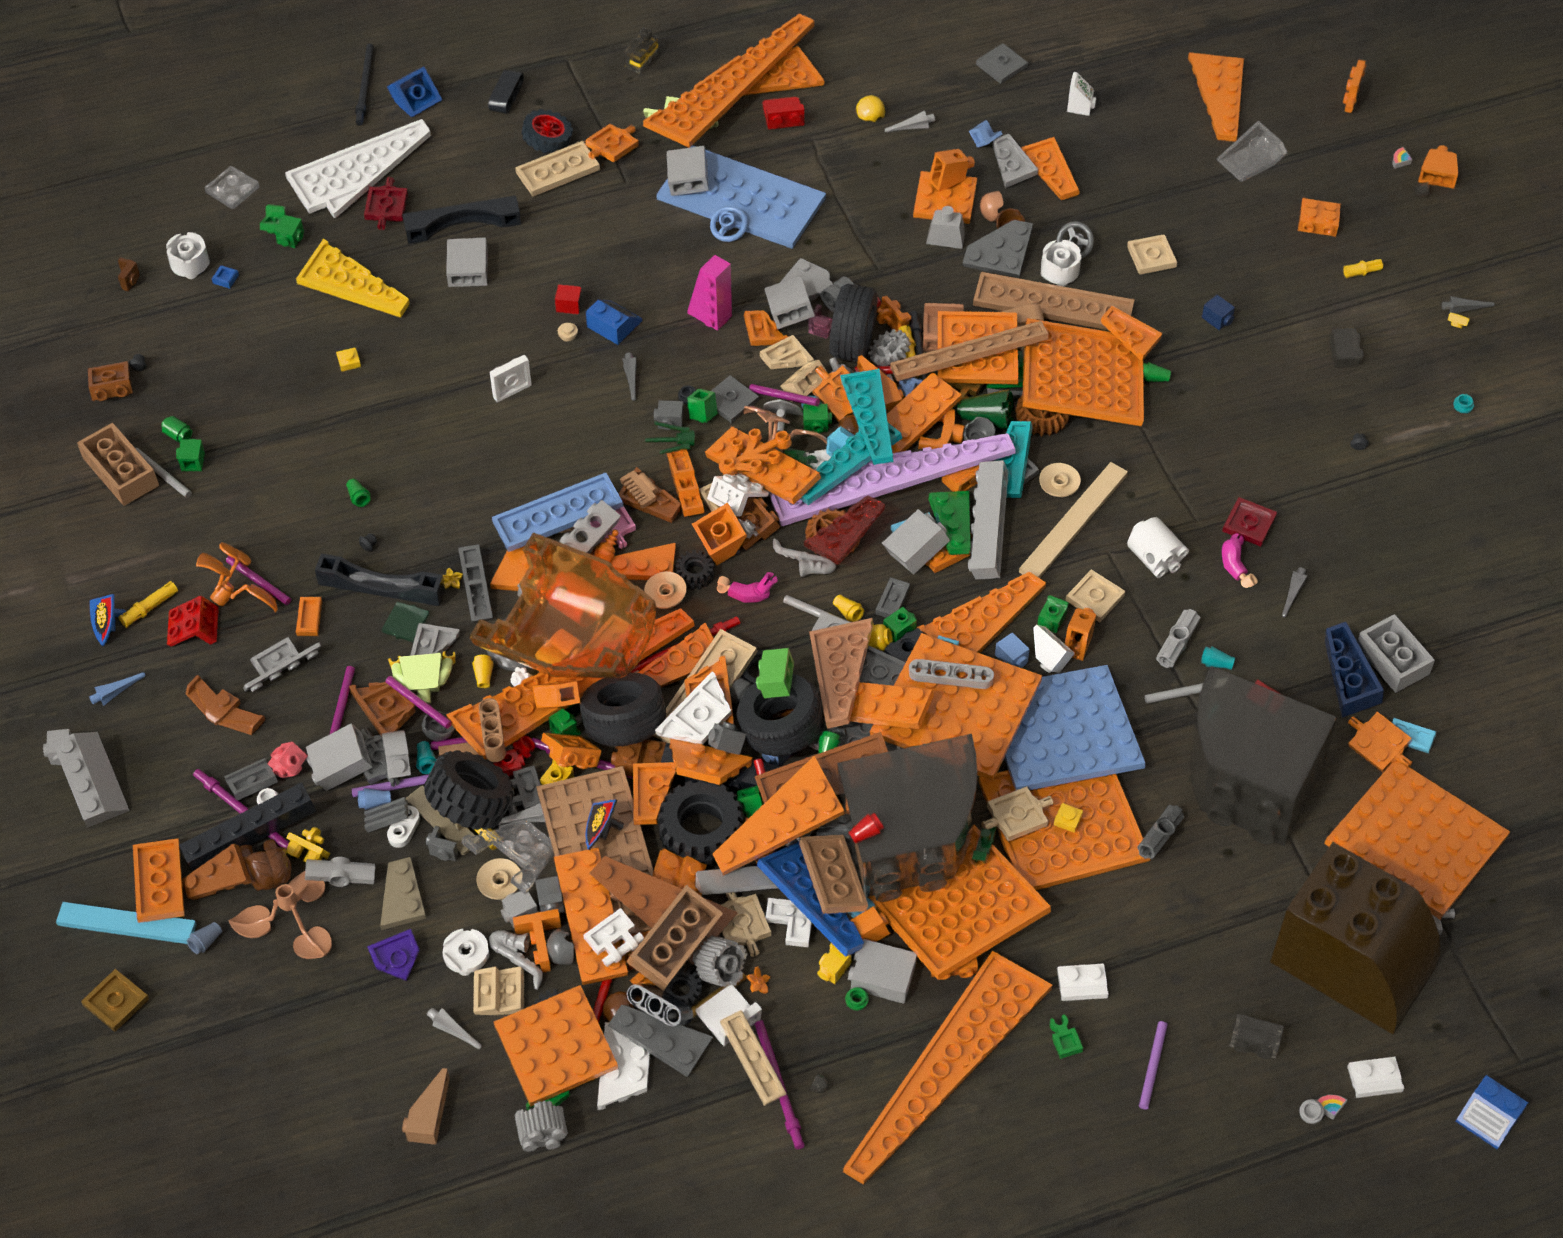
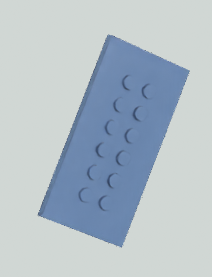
M707 150L705 152L707 156L709 191L671 196L667 179L657 193L658 200L709 219L722 207H738L745 213L748 220L745 232L793 249L826 199V193ZM730 212L736 221L742 222L741 217L737 213Z

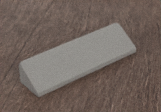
M757 866L741 867L724 876L720 869L696 872L695 887L703 895L778 888Z

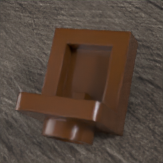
M120 257L118 263L121 273L118 275L121 289L129 292L131 287L136 284L140 273L136 262Z

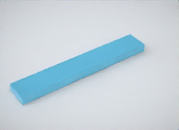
M67 902L62 903L56 920L58 926L187 944L189 935L195 931L196 927L194 920L180 918L138 923L136 912Z

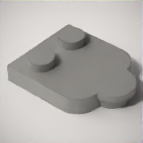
M802 258L798 260L781 281L784 282L802 276L810 300H815L818 296H821L822 290L833 285L827 270Z

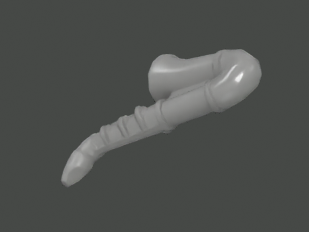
M773 539L775 552L799 561L801 577L808 574H830L836 568V563L832 558L783 548L778 540Z
M505 930L493 932L489 937L490 947L496 953L507 957L511 962L534 976L533 983L535 989L538 990L543 972L539 967H536L534 962L524 958L525 956L522 953L517 952L518 950L524 953L528 951L530 935L528 933L516 935Z

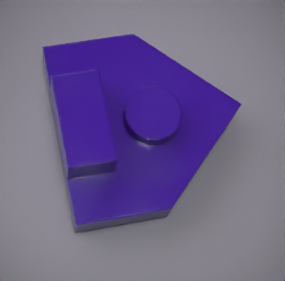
M411 929L367 946L377 970L407 981L420 952Z

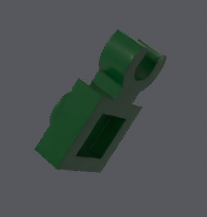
M787 448L784 453L814 469L813 466L809 464L818 463L816 456H807L805 451Z

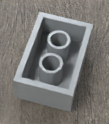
M1395 614L1360 632L1357 641L1366 659L1395 693L1430 675L1435 660Z

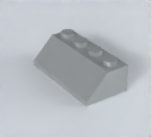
M98 732L73 733L52 742L87 828L129 811Z

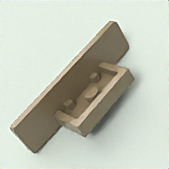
M420 786L406 797L408 803L415 807L433 827H440L441 835L446 840L456 842L457 849L462 855H465L479 844V839L468 828L462 827L461 824L450 822V819L442 817L439 811L431 807V803H428L424 786Z

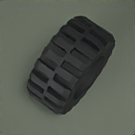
M448 751L437 758L425 782L424 792L428 803H431V807L439 811L442 817H447L450 819V822L461 824L462 827H471L474 830L481 828L486 830L495 827L501 822L514 797V787L509 776L504 774L503 769L495 766L492 761L482 758L483 756L473 755L468 751Z
M698 780L697 783L689 781L683 787L679 785L674 788V793H668L665 797V802L661 803V813L658 814L660 840L664 849L682 858L689 856L707 865L706 868H710L712 864H717L713 853L744 824L743 807L741 802L737 800L736 794L732 791L729 793V788L724 785L718 786L717 784L706 783L702 780ZM698 813L711 814L722 822L718 829L704 835L692 834L681 826L685 819Z

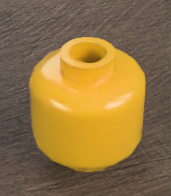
M884 624L873 625L869 646L885 651L887 645L893 642L892 632Z

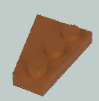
M637 467L635 468L634 471L638 475L642 473L640 469H638ZM623 486L619 492V496L624 504L670 523L673 522L681 510V503L658 486H656L658 488V492L655 494L656 501L645 508H641L635 496H632V493L626 489L627 486Z

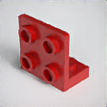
M199 596L171 609L168 619L167 645L170 647L195 635L210 645L217 642L218 606L203 596Z

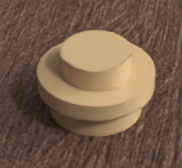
M564 323L558 328V335L564 341L574 340L578 333L577 327L572 323Z

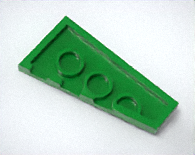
M969 491L929 493L928 499L937 523L940 522L947 529L945 534L950 541L945 546L948 554H969Z

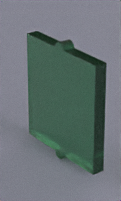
M396 602L381 631L382 633L395 636L396 639L401 638L414 642L419 623L424 624L429 611L416 608L415 605L410 606Z

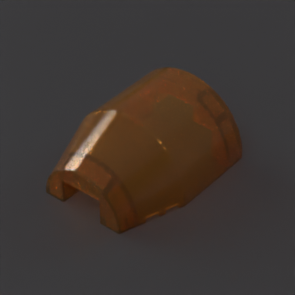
M533 532L523 548L529 568L519 583L522 590L521 596L505 621L497 619L496 623L492 624L480 619L469 636L472 643L477 647L555 678L625 677L638 664L649 643L656 617L655 600L637 585L634 586L623 573L620 574L613 568L610 562Z

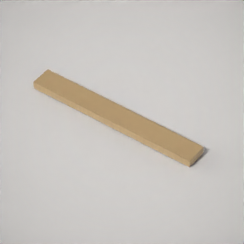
M1110 462L1019 568V573L1024 575L1031 572L1038 578H1041L1127 477L1128 471Z

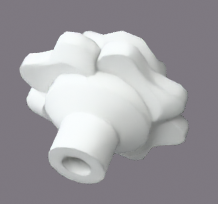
M516 667L515 672L512 673L511 683L514 687L521 684L522 680L532 676L526 673L525 667Z

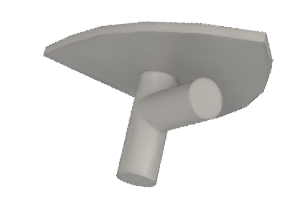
M773 400L763 405V409L775 412L777 416L784 419L786 414L803 416V410L800 407L784 400ZM778 421L777 432L784 431L785 423Z

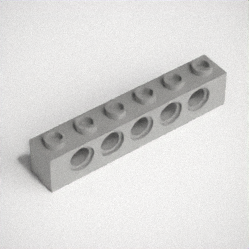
M603 500L598 504H592L587 511L589 514L584 519L582 517L579 518L573 526L575 529L570 534L568 532L565 533L559 541L561 544L556 549L554 547L551 548L545 556L547 559L543 563H537L532 569L533 574L529 578H523L518 584L517 595L534 610L537 611L547 600L546 593L557 582L558 574L562 570L567 572L575 570L619 523L621 515ZM598 521L601 526L594 528L590 525V522ZM582 535L586 537L587 541L581 543L577 541L576 537ZM569 550L573 553V556L565 557L562 552ZM555 565L559 568V571L551 572L548 567ZM542 580L545 586L537 587L534 582Z

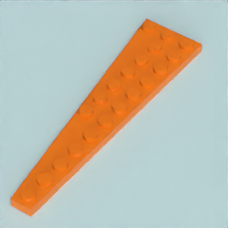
M798 14L782 25V27L773 31L772 36L760 40L759 45L747 49L743 56L738 55L703 81L697 83L693 90L681 94L680 99L668 103L667 108L664 110L659 109L643 120V126L690 148L814 27V20Z
M680 608L639 627L638 631L634 633H625L620 636V639L612 643L605 642L601 644V648L592 652L588 650L539 672L535 676L522 680L521 684L511 688L508 686L502 689V693L493 697L491 695L484 697L483 700L492 698L498 702L505 747L549 720V717L562 708L565 710L571 706L536 708L533 686L576 679L579 698L581 699L586 689L593 683L610 675L624 672L694 627V621ZM480 703L473 706L469 704L447 714L446 717L452 722V726L480 756H483L482 758L487 760L479 714Z
M992 951L843 1168V1172L860 1183L865 1184L1052 989V984Z

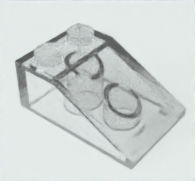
M1257 121L1217 158V161L1242 182L1274 166L1288 152L1283 142L1260 121Z

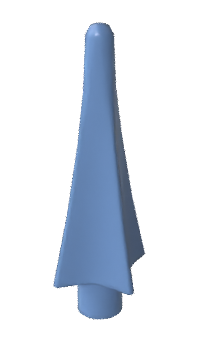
M145 673L95 687L97 693L89 697L92 704L101 701L104 706L126 688L145 677Z

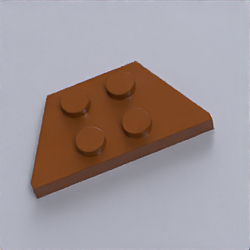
M386 681L383 683H369V687L357 688L356 685L349 686L351 694L381 737L382 733L398 731L416 712L414 704L389 686Z

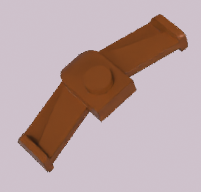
M199 675L187 685L186 695L201 710L207 720L215 725H221L252 735L265 721V716L238 709L237 707L241 704L240 700L224 689L216 695Z

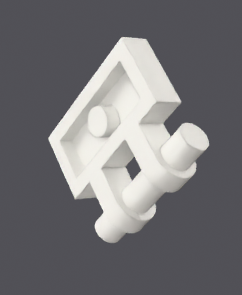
M621 908L584 934L585 941L597 955L605 950L609 954L602 959L606 967L612 963H618L622 960V956L630 950L634 951L644 937L640 932L634 937L631 936L629 932L635 929V925ZM622 938L625 943L615 949L613 944Z

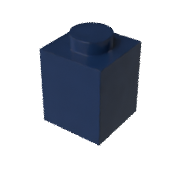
M1216 295L1204 304L1202 318L1220 331L1223 327L1229 326L1234 320L1235 307L1219 295Z

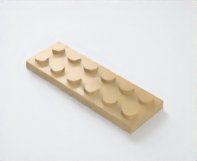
M720 629L688 677L699 673L707 665L710 667L719 661V657L725 655L731 688L758 652L757 648ZM685 681L667 706L666 718L686 699ZM656 733L653 735L663 742L670 743L671 738L658 736Z

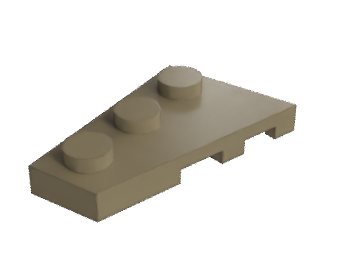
M410 857L388 863L380 924L381 930L426 919Z

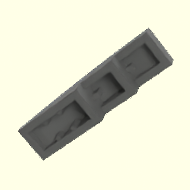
M479 544L460 547L458 549L471 621L478 622L493 619Z

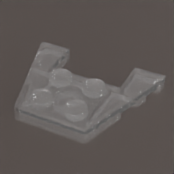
M526 819L501 825L497 830L489 831L487 829L480 831V834L471 837L469 834L462 839V844L476 855L493 844L522 867L521 871L512 876L510 883L524 894L528 893L554 854L550 838Z

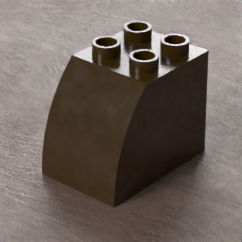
M1332 842L1287 908L1270 962L1389 1033L1394 1034L1436 968L1440 957L1441 943L1434 917L1416 888Z

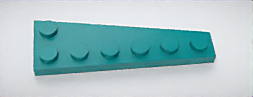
M880 369L840 375L842 386L873 465L894 462Z
M888 423L892 446L902 439V434ZM860 429L853 437L850 436L846 440V444L841 449L837 448L828 461L822 462L817 467L816 471L820 473L821 479L800 498L806 505L813 503L871 461Z

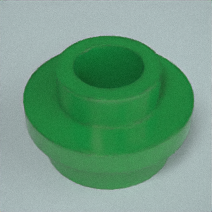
M852 988L845 996L846 1005L852 1010H862L868 1004V994L862 988ZM859 998L861 1001L854 1002L853 999Z

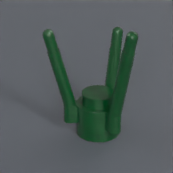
M655 421L654 424L680 431V433H677L676 437L645 439V442H676L677 445H680L661 450L660 454L690 449L695 443L694 431L689 430V427H680Z

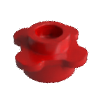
M526 735L512 744L517 753H522L525 758H529L531 756L530 753L535 748L534 741Z

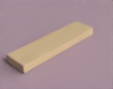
M742 1010L720 1020L721 1026L764 1106L785 1096L786 1092Z

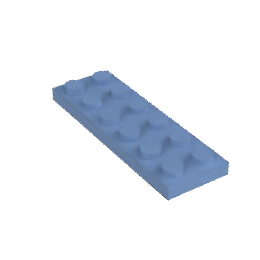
M603 473L493 516L492 521L505 547L510 552L573 527L579 518L582 517L584 519L589 514L587 511L594 503L598 504L603 500L612 509L617 510L623 507V502L607 473Z

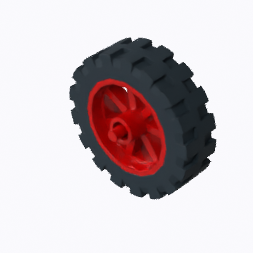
M538 109V111L534 110L531 111V114L528 113L526 115L521 134L523 135V140L527 141L528 146L534 147L533 149L541 150L543 153H553L568 147L573 128H571L570 121L568 122L565 116H560V113H554L552 110L544 111L543 109Z

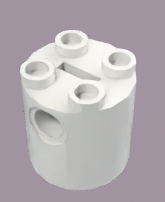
M1157 517L1137 523L1133 527L1127 542L1128 547L1157 578L1162 577L1168 571L1171 573L1176 572L1181 566L1179 562L1189 552V549Z

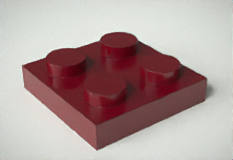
M1238 497L1223 526L1222 532L1230 535L1239 534L1237 538L1242 536L1245 541L1261 547L1276 518L1277 512Z

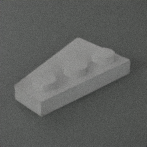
M1010 134L993 140V149L1005 188L1038 175L1037 167Z

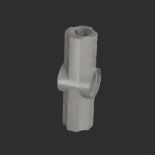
M1191 609L1183 610L1178 621L1171 628L1167 640L1156 657L1161 666L1166 668L1173 667L1181 652L1186 649L1187 642L1200 621V616L1196 611Z
M335 857L331 861L306 859L305 880L329 881L331 885L343 887L349 883L374 884L375 864L351 862L345 857Z

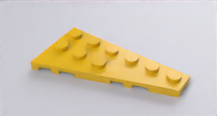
M325 239L322 240L296 278L299 285L398 317H402L410 304L409 298L393 287L385 285L382 279L371 275L369 270L352 258L344 256L341 250L330 246Z

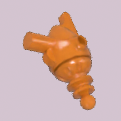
M616 529L612 530V535L608 534V538H605L606 541L599 543L585 558L586 560L593 561V567L597 570L596 577H603L614 558L613 553H615L613 545H616L615 540L617 541V538L615 536L619 534Z

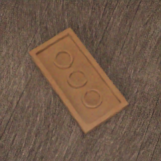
M844 835L801 837L799 844L823 914L866 911L868 903Z

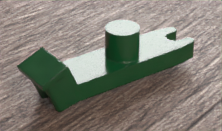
M997 826L991 829L982 828L976 850H974L972 860L976 863L983 861V864H986Z

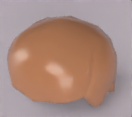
M999 191L989 192L981 199V213L990 222L997 221V216L1000 214L998 209L1003 206L1001 193Z

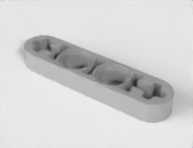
M923 659L913 660L909 664V676L912 680L918 682L987 689L994 682V672L985 666ZM917 668H921L920 672H916ZM942 669L946 674L944 676H937L934 672ZM965 672L968 674V677L961 679L956 674ZM982 676H986V680H982Z

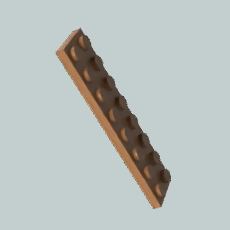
M981 272L973 306L1004 311L1030 304H1038L1041 306L1044 319L1108 330L1101 323L1102 316L1113 306L1131 316L1134 299Z

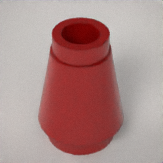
M874 812L871 815L867 814L848 833L856 844L859 841L861 842L880 834L884 826Z

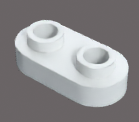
M408 806V814H411L408 819L391 824L387 832L389 843L394 847L406 846L420 822L419 811L413 806Z

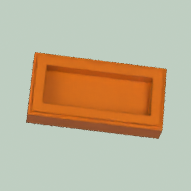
M300 597L296 627L297 636H318L322 608L321 597Z

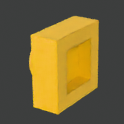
M1450 312L1448 320L1452 321V326L1462 328L1463 325L1468 326L1470 318Z
M356 348L336 352L341 371L361 367Z
M1062 803L1054 820V825L1075 833L1083 810Z

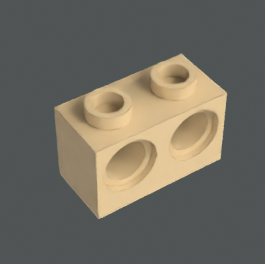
M815 360L803 365L780 385L783 391L805 396L811 393L823 380L815 372L822 365L821 362Z

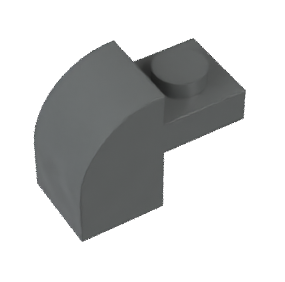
M558 876L535 880L541 912L558 909L559 913L564 912Z

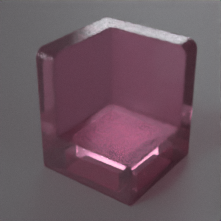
M817 304L813 311L815 316L809 318V333L827 339L831 332L832 318L821 315L822 306Z

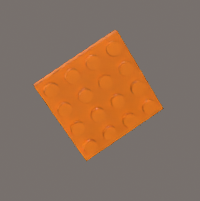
M938 311L937 350L1017 328V313ZM1018 348L937 370V376L946 383L1018 384Z
M581 985L494 1021L496 1031L530 1106L618 1069V1064Z

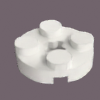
M459 929L452 932L444 941L443 958L446 965L463 976L469 975L474 970H479L489 958L487 940L477 930L464 931ZM471 948L470 953L467 955H462L461 949Z

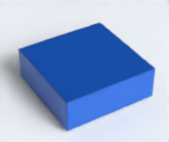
M220 266L212 277V283L231 288L239 276L238 270Z

